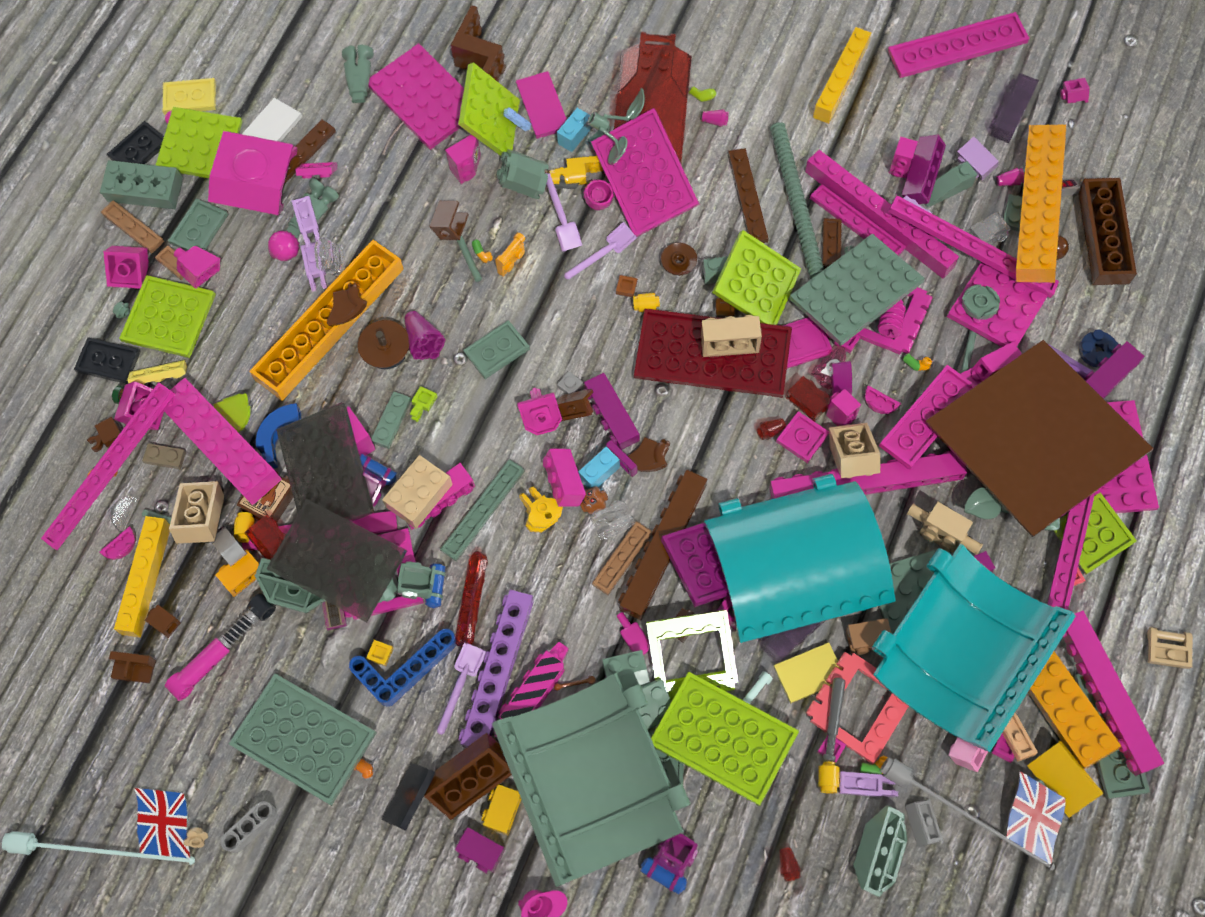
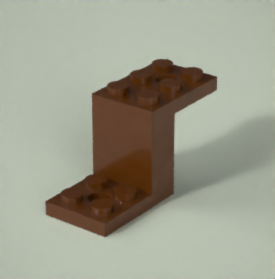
M471 5L451 43L454 66L467 70L469 64L475 63L499 82L501 74H504L506 69L502 45L477 38L481 34L482 26H480L478 7Z

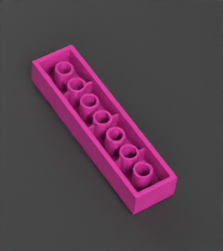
M186 378L182 379L171 389L175 395L163 411L252 505L282 480L276 471Z

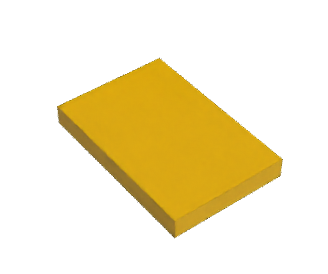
M1061 741L1027 765L1036 778L1042 780L1047 788L1065 798L1064 812L1068 817H1071L1103 794L1101 789Z

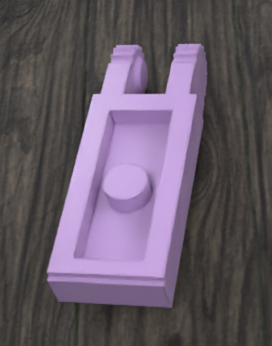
M306 196L292 200L301 235H303L306 247H311L307 234L314 232L317 244H322L310 197Z
M315 242L310 244L311 247H306V245L300 246L311 290L316 291L317 287L314 278L320 277L323 289L327 288L326 273L319 244Z
M854 772L839 773V794L898 797V792L895 790H882V783L895 784L883 775Z

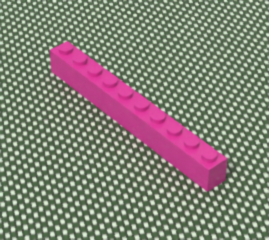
M818 150L807 160L805 173L818 183L823 184L905 245L906 251L944 279L955 268L959 259L957 254L932 235L889 213L888 211L891 206L889 202L821 150Z
M947 451L942 455L928 454L923 458H919L911 469H908L898 460L894 459L880 464V473L870 476L862 475L852 478H841L838 468L826 473L817 471L811 475L797 474L787 479L778 477L770 482L769 489L771 499L813 489V478L833 474L837 486L856 481L864 494L868 495L963 480L967 470L963 462L952 451Z

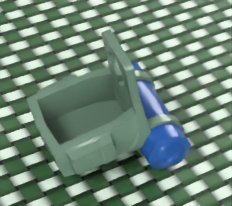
M418 562L401 563L398 578V594L404 598H424L425 605L430 608L441 607L446 567L439 563L431 564L429 567L421 566V563Z

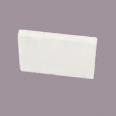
M273 98L242 134L281 142L302 118V114L278 99Z

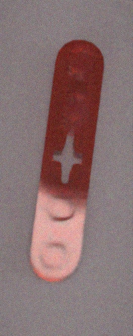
M476 551L471 555L468 564L455 635L456 645L459 647H463L464 643L472 645L474 642L482 588L485 582V571L488 564L487 555L480 551Z

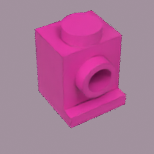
M1080 78L1065 81L1063 89H1061V99H1066L1067 104L1083 100L1085 103L1089 102L1090 88L1086 79Z

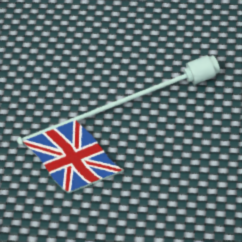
M134 788L138 802L137 834L140 853L37 843V838H35L33 833L16 831L6 833L2 841V849L7 850L8 853L29 855L36 847L189 862V865L195 862V858L190 854L189 846L183 844V841L187 839L188 808L184 793Z

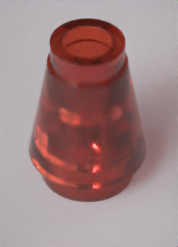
M782 418L761 422L756 427L757 434L760 439L769 440L785 429L786 423Z
M792 848L780 849V868L784 881L800 879L802 870Z

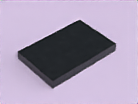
M144 120L106 155L112 161L146 164L160 151L164 136Z
M87 337L74 370L77 373L128 384L129 373L134 370L141 351L137 348Z
M411 763L382 820L406 831L436 772Z

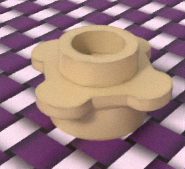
M192 828L187 832V839L183 841V844L185 846L201 848L204 846V840L208 838V834L201 828Z

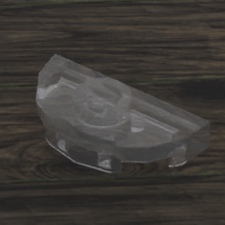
M122 497L112 506L110 513L111 522L119 532L122 533L125 530L140 499L139 497Z

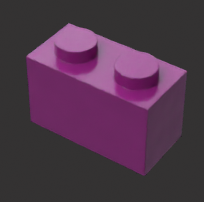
M467 827L455 851L459 853L458 858L467 863L472 860L477 863V869L487 874L488 870L494 873L506 849Z

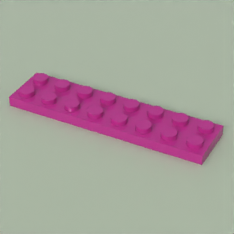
M1014 12L888 47V53L899 77L903 78L1026 44L1030 38L1017 13Z

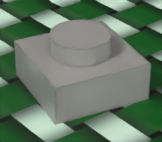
M568 372L557 384V388L565 394L578 392L584 383L571 372Z

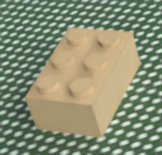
M746 315L739 318L729 316L724 319L708 318L702 320L701 342L703 357L759 353L762 337L759 316Z
M867 423L829 427V447L841 478H852L862 475L870 476L880 473V452Z
M419 455L382 501L387 509L417 529L453 484L449 475Z
M218 481L180 483L169 527L176 544L215 541L224 500V494Z

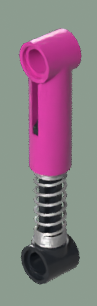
M262 593L255 595L247 605L249 609L244 612L245 615H242V618L238 619V622L234 623L233 627H229L230 630L225 631V635L212 640L187 666L166 681L165 688L178 701L184 700L192 693L194 686L230 652L231 644H235L234 641L239 640V637L243 636V633L247 632V629L251 628L252 624H256L259 619L264 621L274 613L276 606L268 603Z

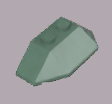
M261 558L255 574V578L268 603L303 613H308L328 600L337 581L334 577Z
M885 806L866 823L853 864L861 889L877 897H880L884 891L888 890L895 883L907 844L904 814L890 806Z

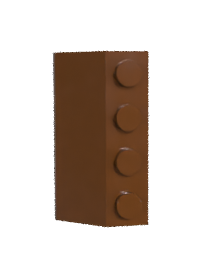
M486 732L434 771L436 773L424 797L450 820L455 818L512 775L500 744Z

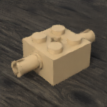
M937 502L932 512L929 511V513L913 503L907 515L922 522L921 525L923 527L919 533L925 540L937 543L941 549L947 552L954 553L957 547L963 544L967 550L977 555L983 546L982 543L967 536V532L973 522L940 502Z

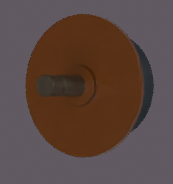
M380 320L368 325L358 339V352L361 358L367 364L379 369L386 370L397 367L403 362L409 350V339L406 329L399 323L391 320Z

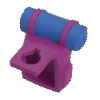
M361 454L355 460V468L358 469L357 475L349 480L345 489V496L353 502L371 509L377 505L381 498L382 488L385 485L390 486L396 481L397 472L391 470L390 467L387 468L376 462L371 457Z
M681 833L660 842L657 847L659 851L654 858L648 857L641 864V873L678 895L687 886V879L684 877L685 869L691 867L698 854V844Z

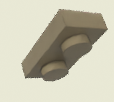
M148 443L142 461L145 464L181 470L186 451Z

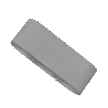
M226 527L216 533L215 541L212 543L230 566L247 554Z
M264 801L256 804L222 836L220 841L222 848L231 853H238L243 850L275 820L277 816L276 808ZM269 807L268 816L262 818V810ZM252 822L253 829L246 833L245 826ZM236 837V845L230 848V839Z

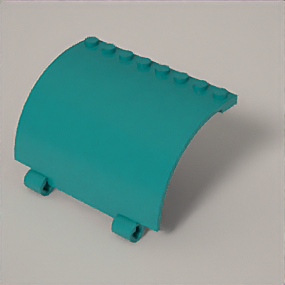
M833 474L813 478V489L744 507H741L738 498L718 503L721 516L704 520L725 576L740 643L896 602L885 544L873 510L856 481L837 486Z
M963 544L958 546L953 555L938 548L926 565L934 573L894 634L883 630L871 647L875 653L884 657L873 675L898 699L930 722L950 734L990 752L1076 616L1072 611L1047 605L1007 584L984 567Z

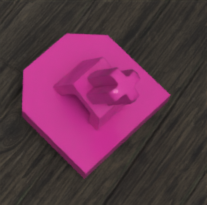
M532 388L530 391L531 399L517 403L525 430L537 436L555 431L562 417L554 392L542 396L540 389Z

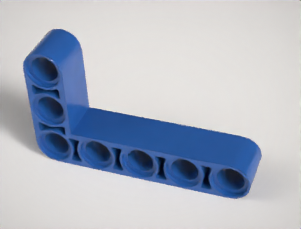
M442 629L386 681L362 656L352 658L349 668L380 704L389 707L395 704L456 647L457 640L450 629ZM444 637H452L448 644L442 643ZM430 650H436L437 653L434 657H427V653ZM359 663H364V668L361 671L355 670ZM415 664H421L422 666L419 671H412V667ZM377 677V683L370 686L368 684L369 680ZM406 678L404 685H397L398 679ZM391 692L389 699L382 700L383 693Z

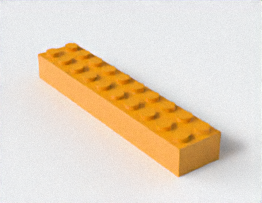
M1029 125L1016 282L1055 283L1066 125Z
M372 240L249 371L254 380L283 401L404 270L401 259L375 240ZM353 282L357 283L360 297L367 301L366 308L360 315L349 322L337 326H328L327 320L334 303L333 293L347 290L349 283L354 285Z

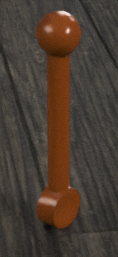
M589 676L588 679L564 684L555 683L554 689L559 691L561 688L574 685L594 684L595 677Z

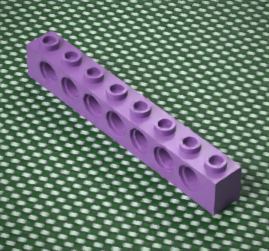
M510 590L509 594L504 596L502 606H504L503 613H499L496 625H498L496 632L492 633L490 640L492 647L490 651L486 652L484 663H486L485 669L479 673L478 682L480 684L478 690H474L471 700L474 703L472 709H468L465 721L468 722L466 728L462 729L459 735V741H461L460 744L463 748L468 747L486 732L492 737L494 730L492 723L497 721L534 603L532 595ZM512 610L519 611V615L516 617L509 616V613ZM507 628L514 630L510 636H505L503 632ZM501 647L508 649L504 655L497 654V651ZM495 666L502 668L498 674H492L491 670ZM489 685L495 686V691L491 694L485 693V689ZM486 704L489 706V710L486 713L479 712L481 705ZM476 724L483 725L480 733L472 732Z

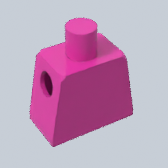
M193 246L188 251L179 247L174 252V257L177 258V271L195 289L220 271V258L197 246Z

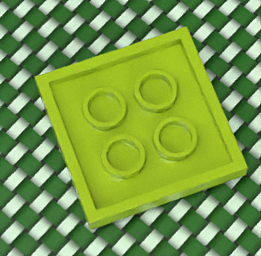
M1101 492L1094 496L1079 561V567L1085 575L1137 542ZM1068 514L1060 518V528L1054 530L1060 541H1062Z

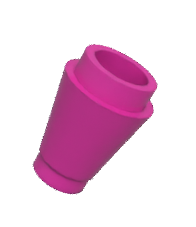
M724 109L703 111V122L723 127V125L727 126L728 111Z
M1015 168L998 175V186L1021 185V183H1024V171L1022 168Z

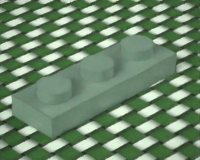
M393 392L371 438L373 444L387 449L390 448L412 401L411 397Z

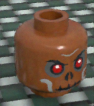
M593 486L585 490L586 496L580 504L584 512L594 514L606 508V501L609 499L604 489L600 490L599 487Z

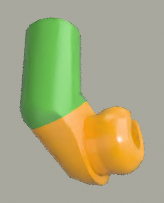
M479 240L472 242L475 254L483 263L493 260L491 252L484 253Z
M908 353L903 358V361L915 371L928 370L932 364V360L929 357L916 360Z
M881 756L873 765L861 763L860 773L882 775L883 773L880 772V769L888 757Z

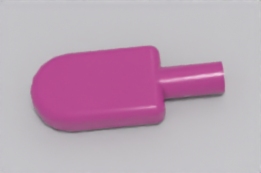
M623 612L619 613L617 618L624 627L620 631L621 636L632 652L642 650L643 655H645L650 649L649 640L637 622L630 624Z

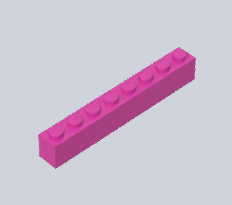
M1083 610L1075 613L1076 617L1062 637L1066 643V650L1075 660L1076 669L1083 676L1087 691L1093 695L1097 710L1103 714L1106 725L1120 743L1121 747L1118 750L1124 754L1128 769L1135 776H1138L1165 764Z

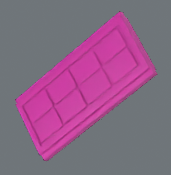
M809 317L783 325L792 327L787 369L833 354L825 331Z

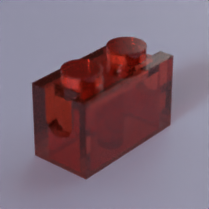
M804 376L788 390L786 397L787 400L814 422L828 409L827 406L831 402L827 392L818 389L811 379H806Z
M268 514L245 532V535L258 551L268 560L273 561L292 546L289 536L278 528L276 520L270 518Z

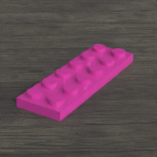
M946 365L882 440L879 447L908 469H911L938 437L925 421L976 385L949 365Z

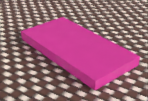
M549 72L516 80L518 91L536 139L557 133L567 119Z

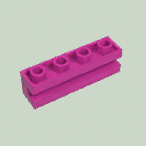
M461 463L446 472L450 476L453 485L418 528L424 525L425 521L430 517L439 515L446 506L455 504L462 495H468L473 491L475 487L474 481ZM408 524V526L410 527V529L413 530L414 527H412L410 524Z

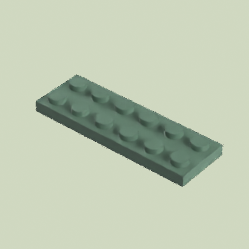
M1080 674L1075 675L1076 683L1106 724L1103 714L1096 708V701L1093 695L1086 689V682L1083 676ZM1119 750L1097 762L1106 800L1150 793L1145 773L1135 776L1130 772L1126 765L1127 760Z

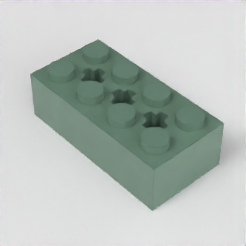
M108 160L100 193L107 202L114 200L116 203L176 210L183 177L177 168Z

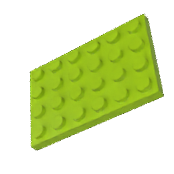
M688 672L651 740L657 750L754 804L761 806L798 736L799 730Z

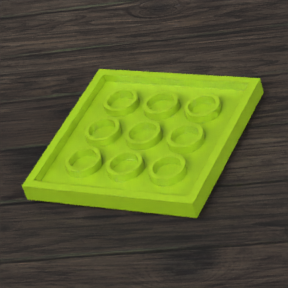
M471 63L467 69L458 125L501 156L503 151L513 150L516 125L504 117V109L510 107L518 113L520 99L475 63Z
M173 107L155 166L177 168L180 174L209 178L223 131L239 134L243 122L242 118Z
M742 230L737 236L712 293L746 315L759 316L760 323L777 325L801 268Z
M146 275L119 339L121 342L190 358L216 294L211 290L195 289L190 285Z

